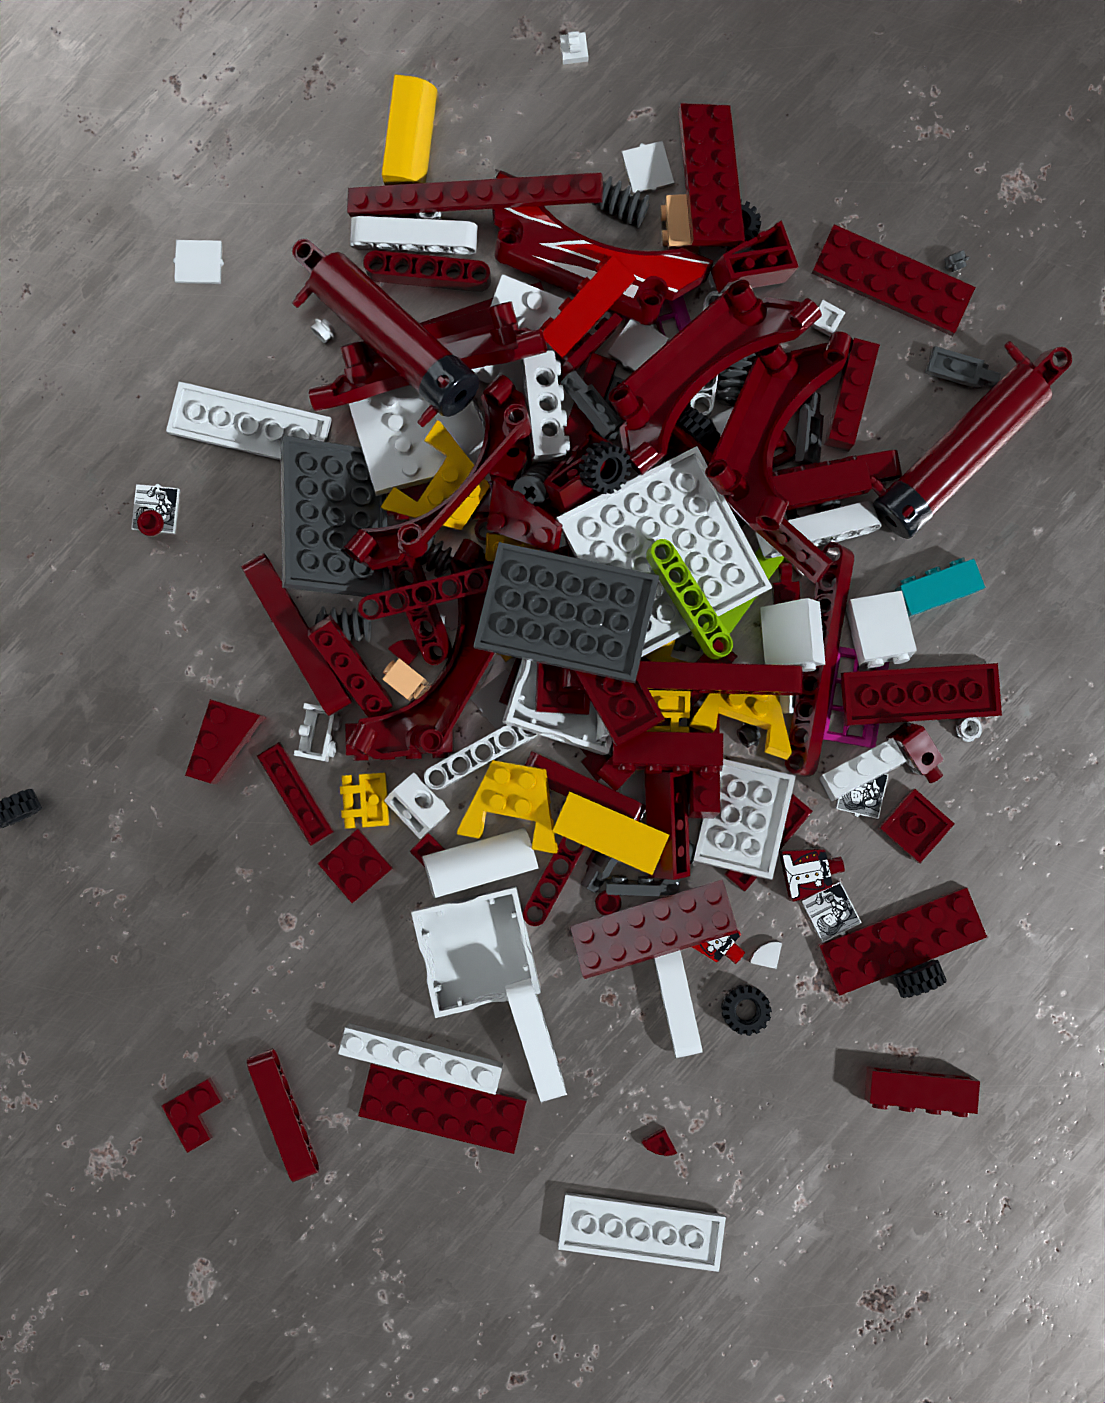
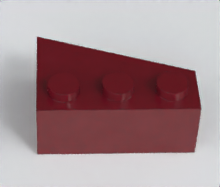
M781 220L748 242L745 241L723 254L710 272L718 294H721L731 284L739 280H747L751 288L785 283L799 266Z
M591 430L585 434L586 440L581 446L576 445L572 449L573 455L567 462L562 461L544 481L551 506L562 514L601 494L582 482L583 478L579 475L583 471L579 469V463L584 464V460L581 457L582 455H588L585 450L588 447L594 449L592 444L595 442L599 444L600 441L609 442ZM610 458L602 464L600 477L604 476L609 470Z
M210 699L185 776L210 784H218L266 716Z

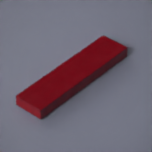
M281 742L257 755V758L310 846L334 833V830Z
M794 794L791 795L779 851L813 812ZM727 870L724 873L744 892L757 878V876Z

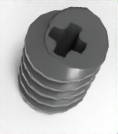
M609 176L605 182L603 181L602 203H600V209L605 210L609 206V213L612 215L619 210L618 218L623 219L628 215V223L630 224L637 219V227L639 228L647 214L650 205V195L647 194L640 200V190L630 195L631 186L628 185L622 191V182L618 181L615 186H612L613 177Z
M756 353L739 360L719 373L721 381L717 383L716 388L719 391L715 394V399L718 402L734 407L745 382L744 379L747 378L749 373L746 369H750L753 364L748 359L755 358Z
M544 462L535 463L515 482L513 490L519 491L525 496L524 499L532 505L538 506L548 497L544 481L555 469Z
M434 535L427 542L428 547L425 554L418 558L421 565L427 563L426 570L428 572L435 569L434 576L439 578L450 568V562L453 558L450 556L452 548L449 547L443 551L444 542L440 541L435 545L434 540L436 536Z
M322 607L320 613L317 614L315 624L331 615L349 641L354 634L357 642H360L364 635L366 641L370 642L371 620H365L358 616L356 608H353L351 615L347 614L346 608H343L341 614L337 615L335 607H332L330 614L326 613L325 607ZM364 609V613L368 615L367 609Z

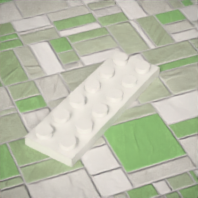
M179 381L166 432L188 439L281 460L280 440L283 435L326 442L332 419L324 415Z
M565 1192L558 1249L719 1272L726 1217L725 1214Z

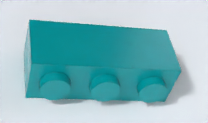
M962 557L950 562V567L941 570L940 566L925 571L926 576L920 579H916L914 575L901 580V586L894 590L895 592L902 591L908 617L985 589L986 587L975 559L965 561V558Z

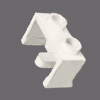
M304 703L303 708L307 710L304 725L301 724L299 729V735H301L299 750H295L294 755L328 762L329 757H334L337 742L333 741L334 731L340 730L342 716L338 715V711L330 716L323 754L311 752L318 714H327L322 706Z

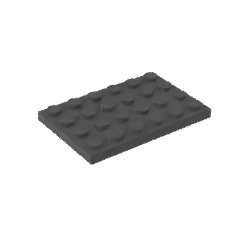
M283 435L280 440L282 588L366 597L390 590L388 567L371 570L351 558L343 548L359 529L387 527V511L380 508L386 499V494L375 495L361 447Z
M499 542L473 647L479 650L635 683L659 576Z

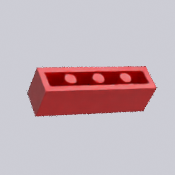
M614 255L610 259L605 256L595 267L598 272L590 280L586 277L576 288L579 293L573 299L567 297L558 307L561 311L555 319L550 316L540 327L545 341L562 358L636 280V277Z

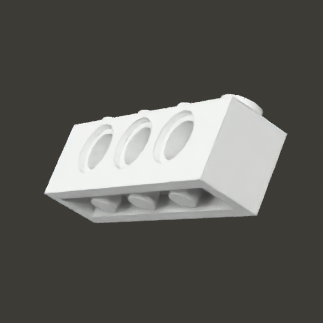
M547 351L543 354L521 359L525 404L532 426L529 434L532 463L563 461L566 452L570 451L569 436H564L563 426L567 425V415L565 410H561L560 402L564 400L563 385L558 384V376L561 375L560 360L555 358V351ZM537 378H546L549 384L541 385L537 382ZM548 403L551 405L552 410L545 411L541 409L539 404ZM550 428L555 432V435L552 437L546 436L542 429Z

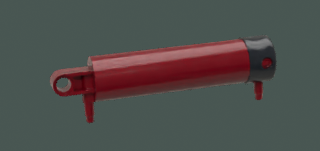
M302 238L295 242L292 248V255L311 275L304 284L305 286L296 295L292 304L299 308L314 293L417 390L430 404L417 421L421 427L429 423L437 413L445 417L454 416L470 404L479 388V378L473 370L444 347L345 254L335 252L326 255L308 239Z
M1008 341L1004 348L1017 364L902 477L892 483L887 489L873 475L870 476L872 489L879 496L873 502V507L880 520L901 538L910 539L940 507L1052 399L1050 386L1072 363V354L1067 348L1057 347L1045 351L1032 363L1016 345ZM1053 355L1057 358V366L1053 363Z

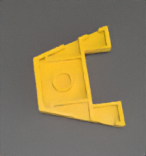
M439 420L436 421L424 442L446 456L443 464L418 502L393 487L380 507L383 510L417 518L449 498L470 474L474 464ZM485 478L442 526L459 531L463 529L490 487Z
M709 693L689 727L713 733L716 729L719 713L767 730L765 753L787 760L792 752L778 695Z
M492 760L457 830V834L478 839L482 838L486 812L535 821L532 849L557 853L558 845L555 842L554 832H552L554 819H552L550 810L551 800L546 769Z

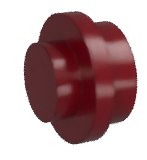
M146 510L138 517L137 526L144 535L156 536L164 528V519L157 511Z
M604 890L595 899L596 909L603 916L619 912L622 902L619 895H608L606 890Z

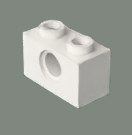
M415 773L399 784L384 800L419 839L424 837L450 812L443 800L438 798L428 788L425 781Z

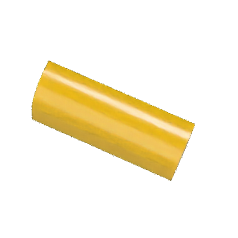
M394 74L382 167L384 185L426 183L437 88L424 79Z
M569 792L552 831L650 875H653L669 838V835L572 792Z

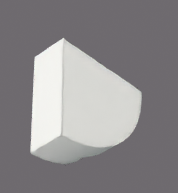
M773 941L760 946L752 954L749 962L777 969L782 942Z

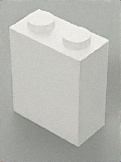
M902 591L850 599L846 605V613L859 667L868 665V668L871 669L884 665V662L893 661L894 664L908 662L909 658L917 650Z
M804 598L760 607L765 665L802 666V672L814 671L816 666L825 665L820 602Z

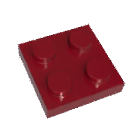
M913 788L878 828L917 863H921L955 823L919 791Z
M359 828L317 863L351 903H354L393 869Z

